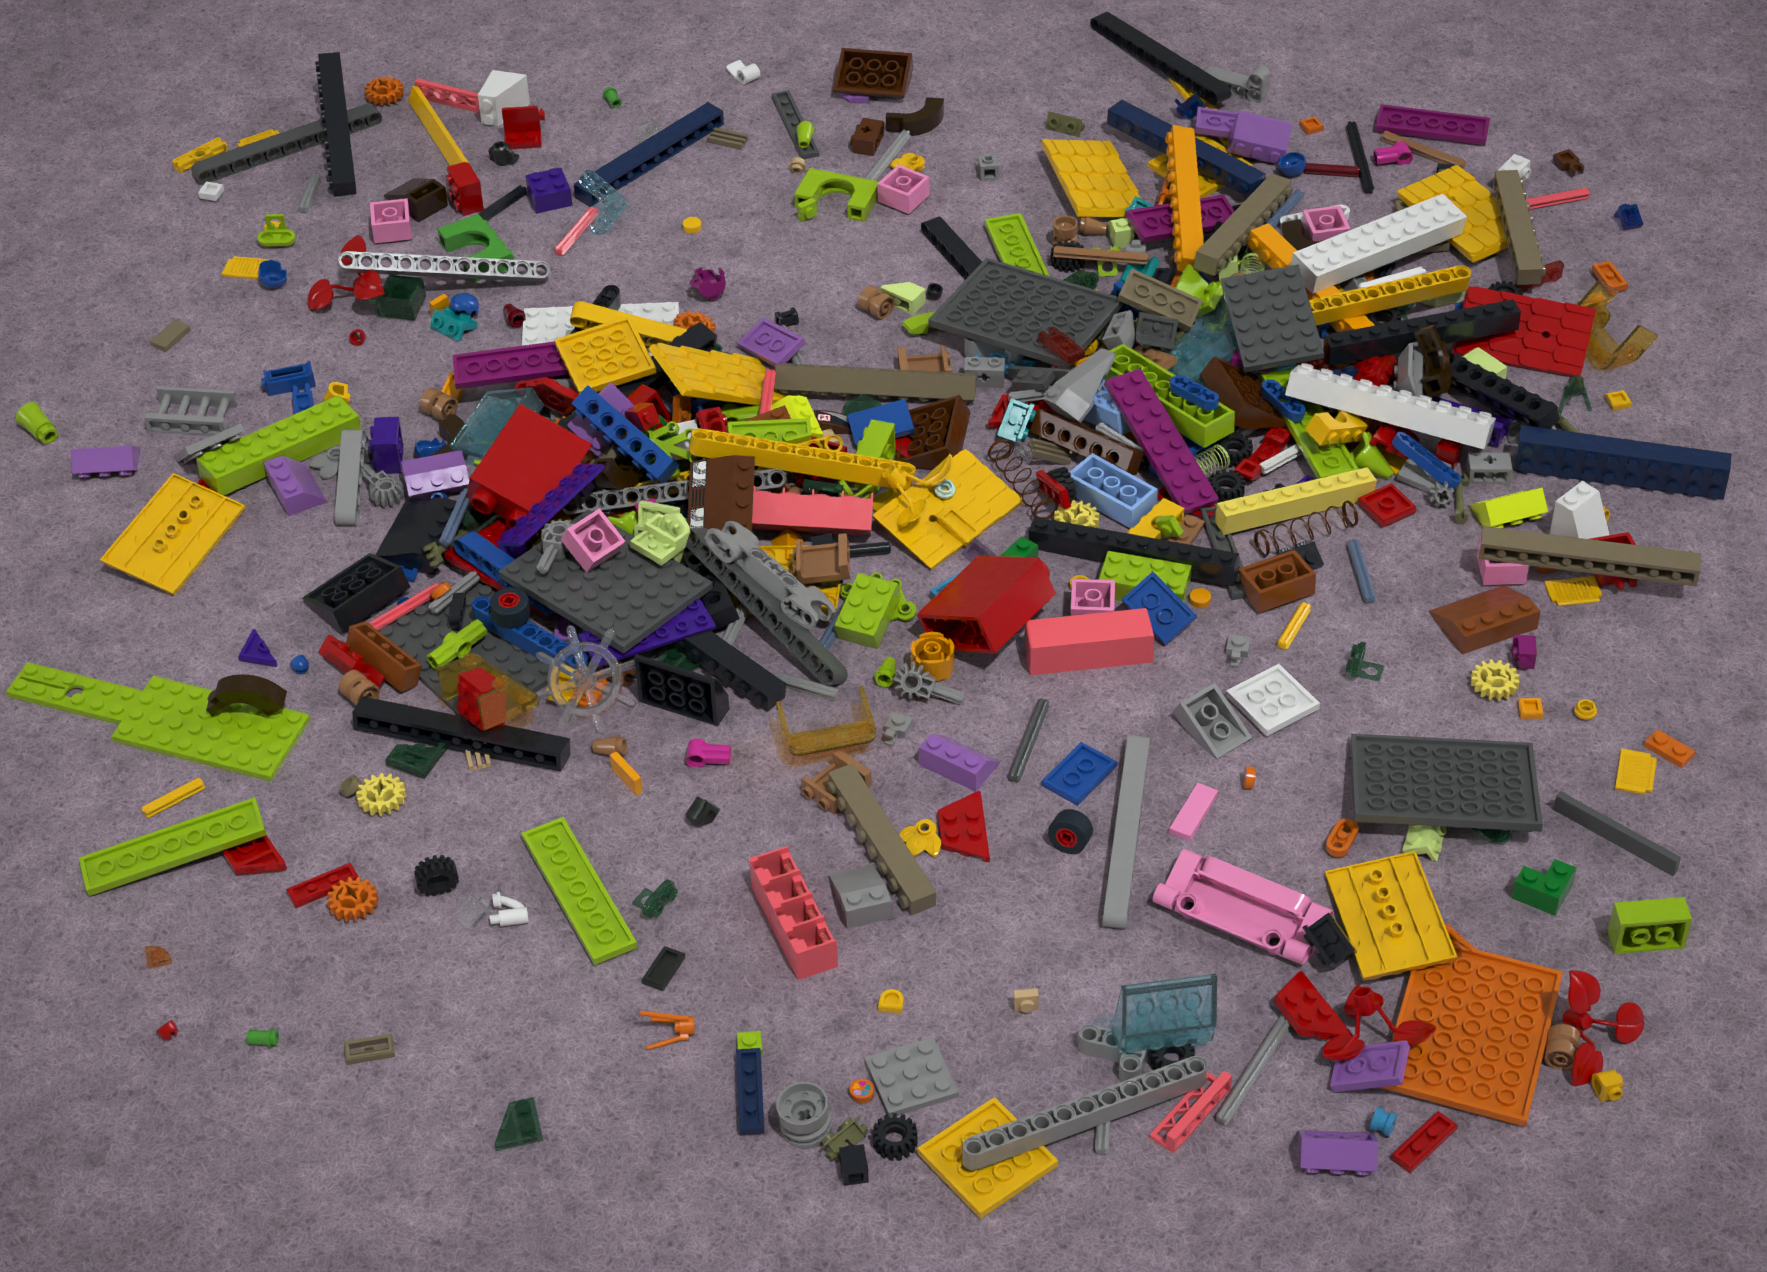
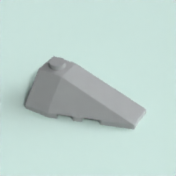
M1103 348L1099 349L1055 382L1043 400L1055 413L1081 423L1095 403L1093 398L1096 392H1100L1102 378L1108 374L1116 354Z

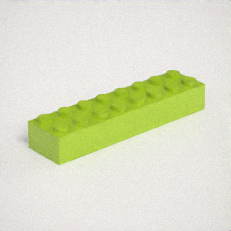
M1125 344L1110 350L1116 354V357L1108 374L1103 379L1107 380L1141 368L1179 433L1205 448L1234 432L1235 411L1220 402L1215 410L1202 409L1170 391V379L1176 375Z
M338 395L196 457L199 476L213 491L226 495L267 477L263 462L280 456L301 462L341 444L342 430H361L360 417Z

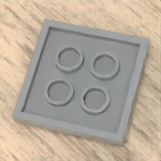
M238 424L185 447L174 455L177 463L182 460L184 464L206 452L241 438L239 434L244 432L243 426Z
M933 1037L864 1057L866 1067L890 1118L893 1117L892 1113H897L898 1116L959 1097L958 1090Z

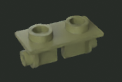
M1048 111L1045 129L1080 137L1081 130H1084L1085 124L1082 123V119Z
M858 1115L854 1120L849 1117L839 1126L841 1130L837 1134L829 1133L821 1141L823 1146L818 1152L821 1153L825 1149L827 1159L831 1162L834 1159L837 1161L839 1159V1147L848 1146L845 1143L846 1140L850 1145H856L865 1138L868 1129L864 1124L860 1125L857 1122L861 1116Z

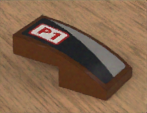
M814 410L821 429H834V434H852L847 415L827 410Z

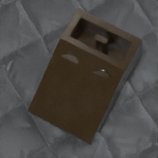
M413 178L384 194V197L388 200L408 198L410 215L418 221L448 205L446 188L435 179Z

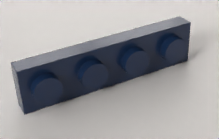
M736 1049L740 1135L763 1134L765 1129L761 1049Z

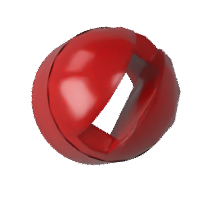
M361 329L353 330L349 335L350 342L354 345H361L366 340L365 332ZM358 332L360 333L361 341H358Z
M170 1020L159 1027L156 1032L163 1040L170 1041L172 1040L170 1033L176 1037L178 1029L173 1020Z

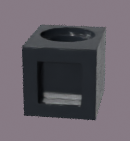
M864 1144L839 1147L840 1167L844 1186L869 1183Z

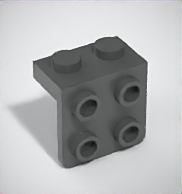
M1139 312L1135 338L1140 343V346L1145 348L1157 346L1162 351L1171 352V349L1176 350L1175 335L1179 320Z

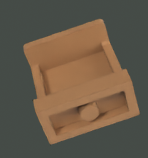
M941 345V353L915 356H907L905 347L897 348L898 367L901 370L952 372V365H948L950 364V352H946L945 345Z
M847 533L838 534V543L802 546L801 539H796V547L793 548V558L796 560V563H793V574L798 576L801 584L850 579V546Z
M838 749L833 753V763L812 780L807 777L801 779V791L805 798L812 799L822 810L829 811L835 815L840 810L837 806L836 798L834 795L829 794L826 787L828 772L853 763L869 788L872 786L871 771Z

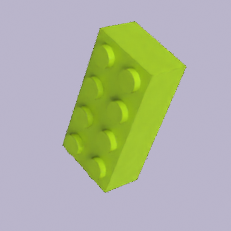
M1108 551L1099 580H1115V600L1121 601L1123 597L1153 571L1185 603L1191 581L1192 565Z

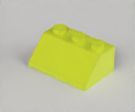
M788 395L772 404L771 410L785 405L791 419L810 418L812 436L817 438L823 436V432L807 397Z
M1543 487L1524 490L1469 505L1482 526L1504 528L1503 523L1510 522V525L1523 523L1522 519L1529 517V521L1542 518V513L1548 512Z

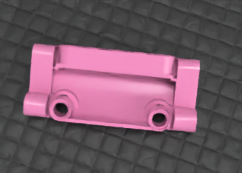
M1187 849L1181 851L1166 884L1160 883L1153 895L1154 903L1178 912L1186 919L1197 920L1263 948L1271 955H1279L1301 965H1304L1316 949L1315 945L1311 947L1305 940L1303 935L1306 932L1302 927L1305 925L1311 926L1328 912L1332 916L1334 910L1312 902L1304 894L1211 856L1206 858ZM1188 902H1193V903H1194V906H1193L1192 909H1190V910H1184V909H1183V908H1184V905H1185L1186 903H1188ZM1272 938L1280 939L1276 946L1268 945Z

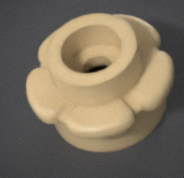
M795 157L791 159L788 167L793 173L801 174L802 171H806V162L802 158Z

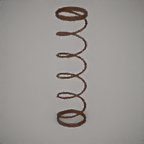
M1000 439L994 442L988 450L989 458L995 461L997 469L1004 471L1005 479L1013 483L1014 491L1022 495L1023 503L1031 507L1033 516L1038 517L1036 515L1038 508L1050 501L1055 503L1054 511L1047 517L1039 518L1050 519L1053 517L1054 512L1058 509V504L1056 500L1049 499V492L1045 491L1038 494L1034 498L1032 505L1027 504L1024 500L1023 495L1034 493L1039 489L1041 485L1040 480L1037 479L1029 482L1022 493L1018 492L1015 488L1014 483L1023 482L1032 474L1031 468H1024L1019 471L1014 481H1010L1006 477V472L1020 467L1023 462L1021 456L1012 458L1004 470L997 465V461L1005 459L1013 453L1014 446L1007 439ZM1000 442L1009 443V445L999 450L996 458L991 457V450L995 445ZM1009 446V450L1007 451V453L1002 457L997 458L999 453L1005 447ZM1021 458V463L1016 468L1006 470L1012 460ZM1030 470L1027 478L1015 482V479L1022 471ZM1034 481L1039 482L1037 489L1024 494L1029 484ZM1048 493L1047 499L1041 501L1038 505H1033L1039 495Z
M1347 500L1342 504V511L1335 506H1329L1325 512V517L1319 512H1312L1309 515L1308 522L1299 517L1294 518L1290 529L1286 525L1279 523L1275 526L1273 535L1267 530H1258L1254 534L1255 546L1262 556L1266 557L1269 555L1270 545L1266 535L1262 532L1265 531L1273 538L1275 550L1278 551L1279 545L1275 539V530L1280 525L1285 526L1290 531L1291 540L1295 546L1297 541L1292 533V525L1297 519L1302 520L1307 525L1308 534L1311 540H1314V534L1309 526V519L1315 513L1322 516L1325 520L1326 530L1328 534H1331V527L1326 520L1327 511L1330 508H1336L1340 511L1343 524L1348 529L1349 525L1353 527L1358 524L1357 510L1354 504ZM1346 503H1348L1353 510L1355 517L1354 524L1349 520L1347 516ZM1259 533L1265 542L1266 554L1260 548L1258 542Z

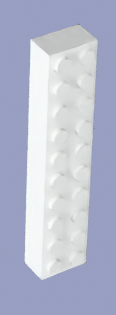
M1441 194L1296 251L1292 255L1290 266L1299 264L1304 285L1314 294L1462 234L1467 216L1444 194Z
M1302 363L1290 373L1285 393L1287 396L1485 449L1490 442L1496 418L1491 417L1492 414L1471 412L1472 409L1465 406L1456 408L1446 401L1434 402L1428 396H1412V393L1406 390L1397 392L1392 390L1390 386H1375L1369 380H1353L1352 376L1346 374L1338 376L1328 369H1321V371L1313 369V366L1310 364Z

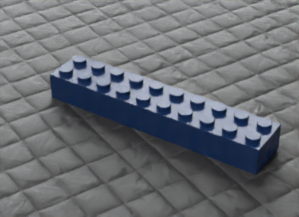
M1521 425L1514 471L1724 500L1731 470L1732 453Z

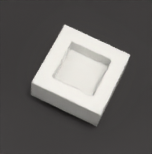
M206 181L198 192L199 198L217 201L223 193L224 187L223 184Z

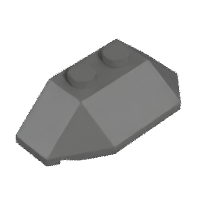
M1418 341L1407 345L1398 357V365L1394 367L1395 378H1398V381H1394V391L1406 390L1416 397L1424 396V387L1421 379L1424 376L1425 361Z

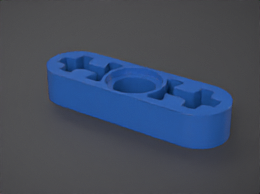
M1177 375L1170 379V391L1205 410H1215L1218 408L1219 395L1185 376Z
M1263 381L1261 395L1290 421L1299 422L1304 419L1305 406L1300 401L1285 395L1286 389L1277 381ZM1279 399H1284L1288 402H1281Z

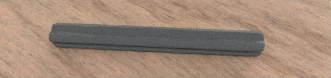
M1040 698L1036 703L1008 774V779L1011 782L1018 783L1021 780L1049 708V701L1047 699Z

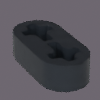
M453 593L449 612L450 627H462L466 610L465 593Z

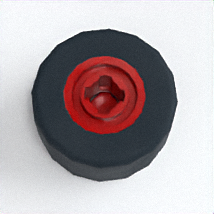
M510 587L503 588L492 595L490 608L492 620L496 625L502 628H517L528 621L530 607L528 596L524 591Z
M1065 809L1059 812L1048 828V837L1052 845L1059 851L1067 854H1077L1083 851L1093 834V826L1088 817L1074 809Z

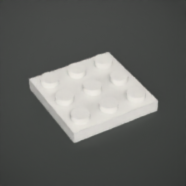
M1280 664L1226 690V697L1266 736L1277 732L1320 708V703Z

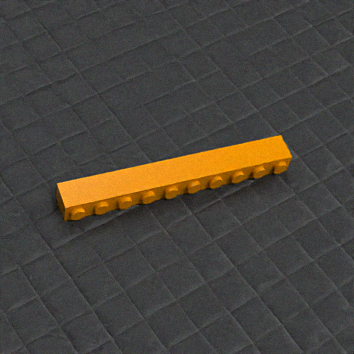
M1172 125L1170 132L1166 134L1165 143H1168L1166 156H1169L1167 169H1170L1168 182H1171L1169 195L1172 196L1170 208L1173 209L1171 222L1174 223L1172 235L1175 236L1173 242V249L1176 250L1174 262L1177 263V271L1183 272L1189 264L1194 267L1196 252L1204 242L1195 132L1193 128Z
M1269 223L1250 231L1247 245L1269 267L1276 269L1290 266L1292 255L1297 250ZM1335 286L1314 294L1305 287L1309 300L1341 293ZM1365 315L1329 322V325L1336 332L1374 326Z

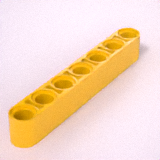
M577 301L573 304L570 316L571 325L581 329H589L630 316L644 345L649 347L652 344L657 345L658 343L668 345L676 336H680L687 331L684 328L582 301Z

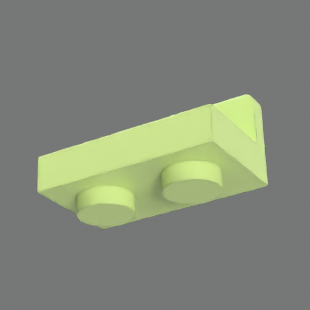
M1409 825L1402 851L1404 853L1416 851L1417 855L1427 853L1432 861H1437L1442 850L1446 826Z

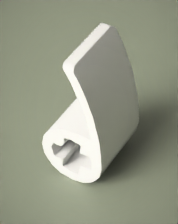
M738 60L726 66L728 72L743 85L760 78V70L754 63L745 66L741 60Z

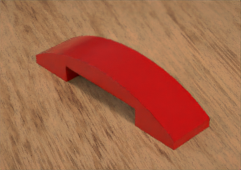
M1272 427L1264 435V442L1249 459L1244 458L1234 469V473L1238 472L1240 476L1242 475L1250 480L1261 477L1263 475L1261 472L1262 466L1259 464L1282 452L1292 436L1291 432L1282 427Z

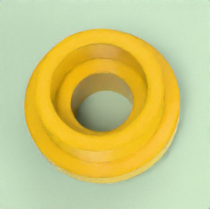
M1583 699L1575 705L1574 713L1580 719L1590 720L1596 716L1597 708L1593 701Z

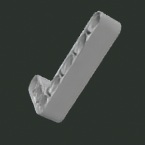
M342 430L335 505L336 525H358L356 521H359L363 465L364 463H372L373 452L369 451V439L364 430Z

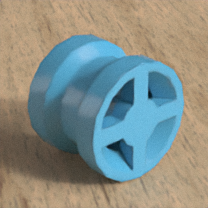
M1377 1107L1371 1121L1370 1130L1374 1132L1381 1131L1384 1136L1390 1137L1398 1114L1394 1112L1387 1113L1384 1111V1108Z

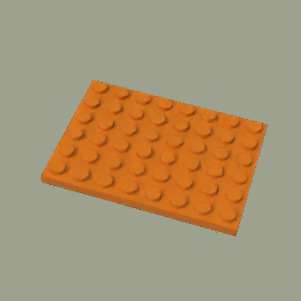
M1452 943L1458 956L1457 960L1446 964H1436L1423 969L1411 970L1396 1023V1028H1398L1405 1021H1423L1435 1025V1032L1423 1042L1410 1046L1403 1084L1379 1088L1526 1127L1563 971L1474 948L1472 951H1469L1462 945ZM1396 1033L1393 1034V1038H1392V1041H1391V1042H1395V1041H1394V1035H1395Z

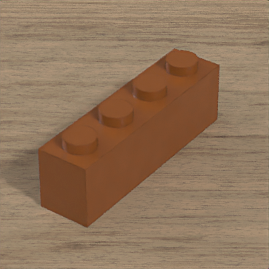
M364 621L349 626L346 644L350 646L349 649L361 654L366 662L385 675V680L400 692L418 686L422 668L418 661L368 622Z

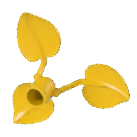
M949 454L945 460L926 476L924 481L908 474L905 470L901 472L895 465L889 466L883 472L882 477L891 488L873 497V509L877 512L901 493L910 507L906 508L899 515L897 523L899 526L905 527L918 519L925 512L927 503L924 499H919L913 504L912 500L903 490L907 483L906 477L925 486L929 484L936 486L951 473L953 466L952 455Z

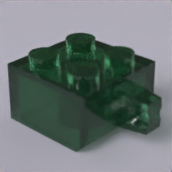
M399 275L387 276L382 286L385 294L370 299L368 302L376 304L377 316L415 321L426 297L423 278Z

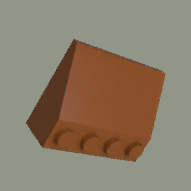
M1505 585L1429 610L1431 616L1462 655L1512 638L1513 635H1521L1538 629L1541 612L1529 597Z

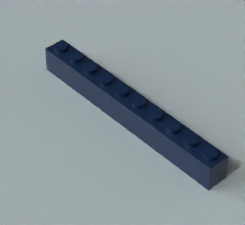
M1120 100L1108 109V125L1166 155L1168 143H1165L1167 132H1170L1172 128L1171 124L1124 100ZM1195 137L1198 172L1246 197H1249L1266 179V173Z
M709 102L705 103L574 183L575 198L585 205L592 207L713 132L715 127L723 126V110Z

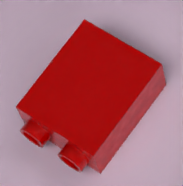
M519 404L471 475L466 497L470 499L469 502L474 509L487 515L491 514V512L498 514L506 519V524L512 529L516 525V521L520 517L526 516L534 504L541 502L548 491L555 489L562 478L569 476L575 466L581 463L587 464L592 443Z
M977 556L916 615L925 633L939 632L944 634L946 639L949 640L950 638L953 641L954 651L996 653L1056 592L1049 579L1050 571L1048 566L1038 557Z

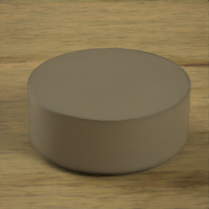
M356 775L349 776L340 784L339 791L344 797H348L358 790V785H361L362 782Z

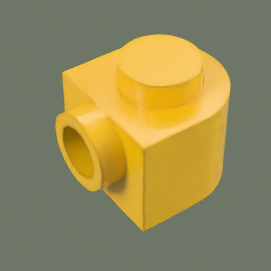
M340 382L330 383L324 394V401L339 395L348 404L350 401L348 384Z
M1614 1069L1592 1075V1086L1601 1102L1616 1101L1623 1096V1091L1621 1090L1623 1079Z

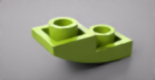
M935 312L923 313L908 318L902 322V326L912 335L928 334L929 328L937 329L928 324V319Z

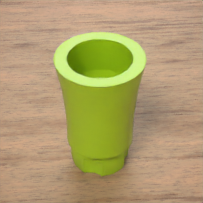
M26 403L18 410L16 422L27 429L37 440L43 444H50L57 439L59 434L57 429L44 414L38 403Z

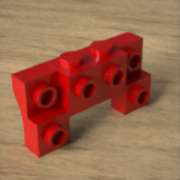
M1394 354L1375 356L1349 363L1354 365V369L1360 368L1354 380H1369L1372 382V385L1379 387L1380 385L1388 384L1394 372V367L1397 366Z

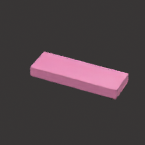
M1197 783L1170 826L1169 834L1191 841L1216 800L1218 790Z

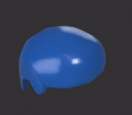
M1291 152L1280 157L1277 165L1280 172L1285 176L1295 177L1304 171L1306 158L1299 152Z
M266 260L259 264L258 279L268 288H278L286 283L287 270L282 269L279 261Z
M459 293L452 297L450 308L454 311L465 310L467 315L474 312L475 316H478L479 302L475 296L469 293Z
M434 438L432 441L420 440L415 443V454L418 458L430 456L443 448L446 442L442 440V443H440L437 438Z

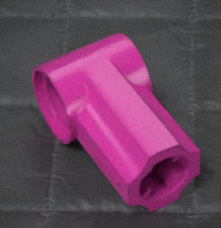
M1404 141L1396 142L1392 147L1373 150L1376 165L1397 162L1399 165H1404V163L1406 165L1413 159V155Z
M698 738L688 742L686 764L689 767L695 768L697 766V768H701L705 763L730 764L731 745L707 744L704 740Z

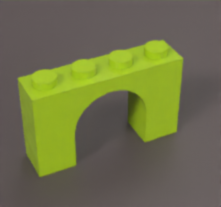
M809 168L794 194L795 208H797L798 203L812 197L818 203L827 194L845 193L851 196L847 204L848 219L866 222L878 201L877 183L880 181Z

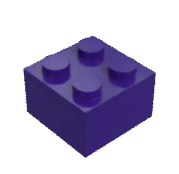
M561 167L525 175L527 193L536 214L573 206L571 188Z
M399 417L374 418V426H370L372 440H369V451L374 454L372 455V467H376L377 473L382 470L386 474L402 473L401 461H403L404 443Z

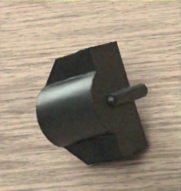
M503 141L494 143L488 150L490 160L495 161L499 166L514 164L520 158L519 154H514L510 149V145Z
M697 796L685 816L693 823L701 826L712 823L720 808L707 799L703 800Z

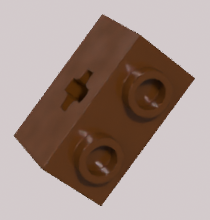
M862 118L860 124L856 126L855 134L850 139L853 153L869 156L875 155L884 137V121Z

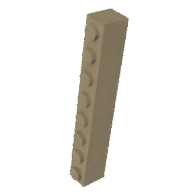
M1518 170L1495 171L1493 188L1517 285L1541 284L1542 276H1545V264H1542V252L1538 251L1539 241L1535 239L1536 229L1535 226H1532L1533 219L1532 214H1529V202H1526V190H1523V178L1519 176Z
M852 763L828 772L826 787L829 794L834 795L839 810L845 812L849 825L857 831L859 841L866 845L869 857L877 862L880 874L882 876L885 875L891 891L896 892L901 907L907 909L912 916L936 906L935 889L854 764Z

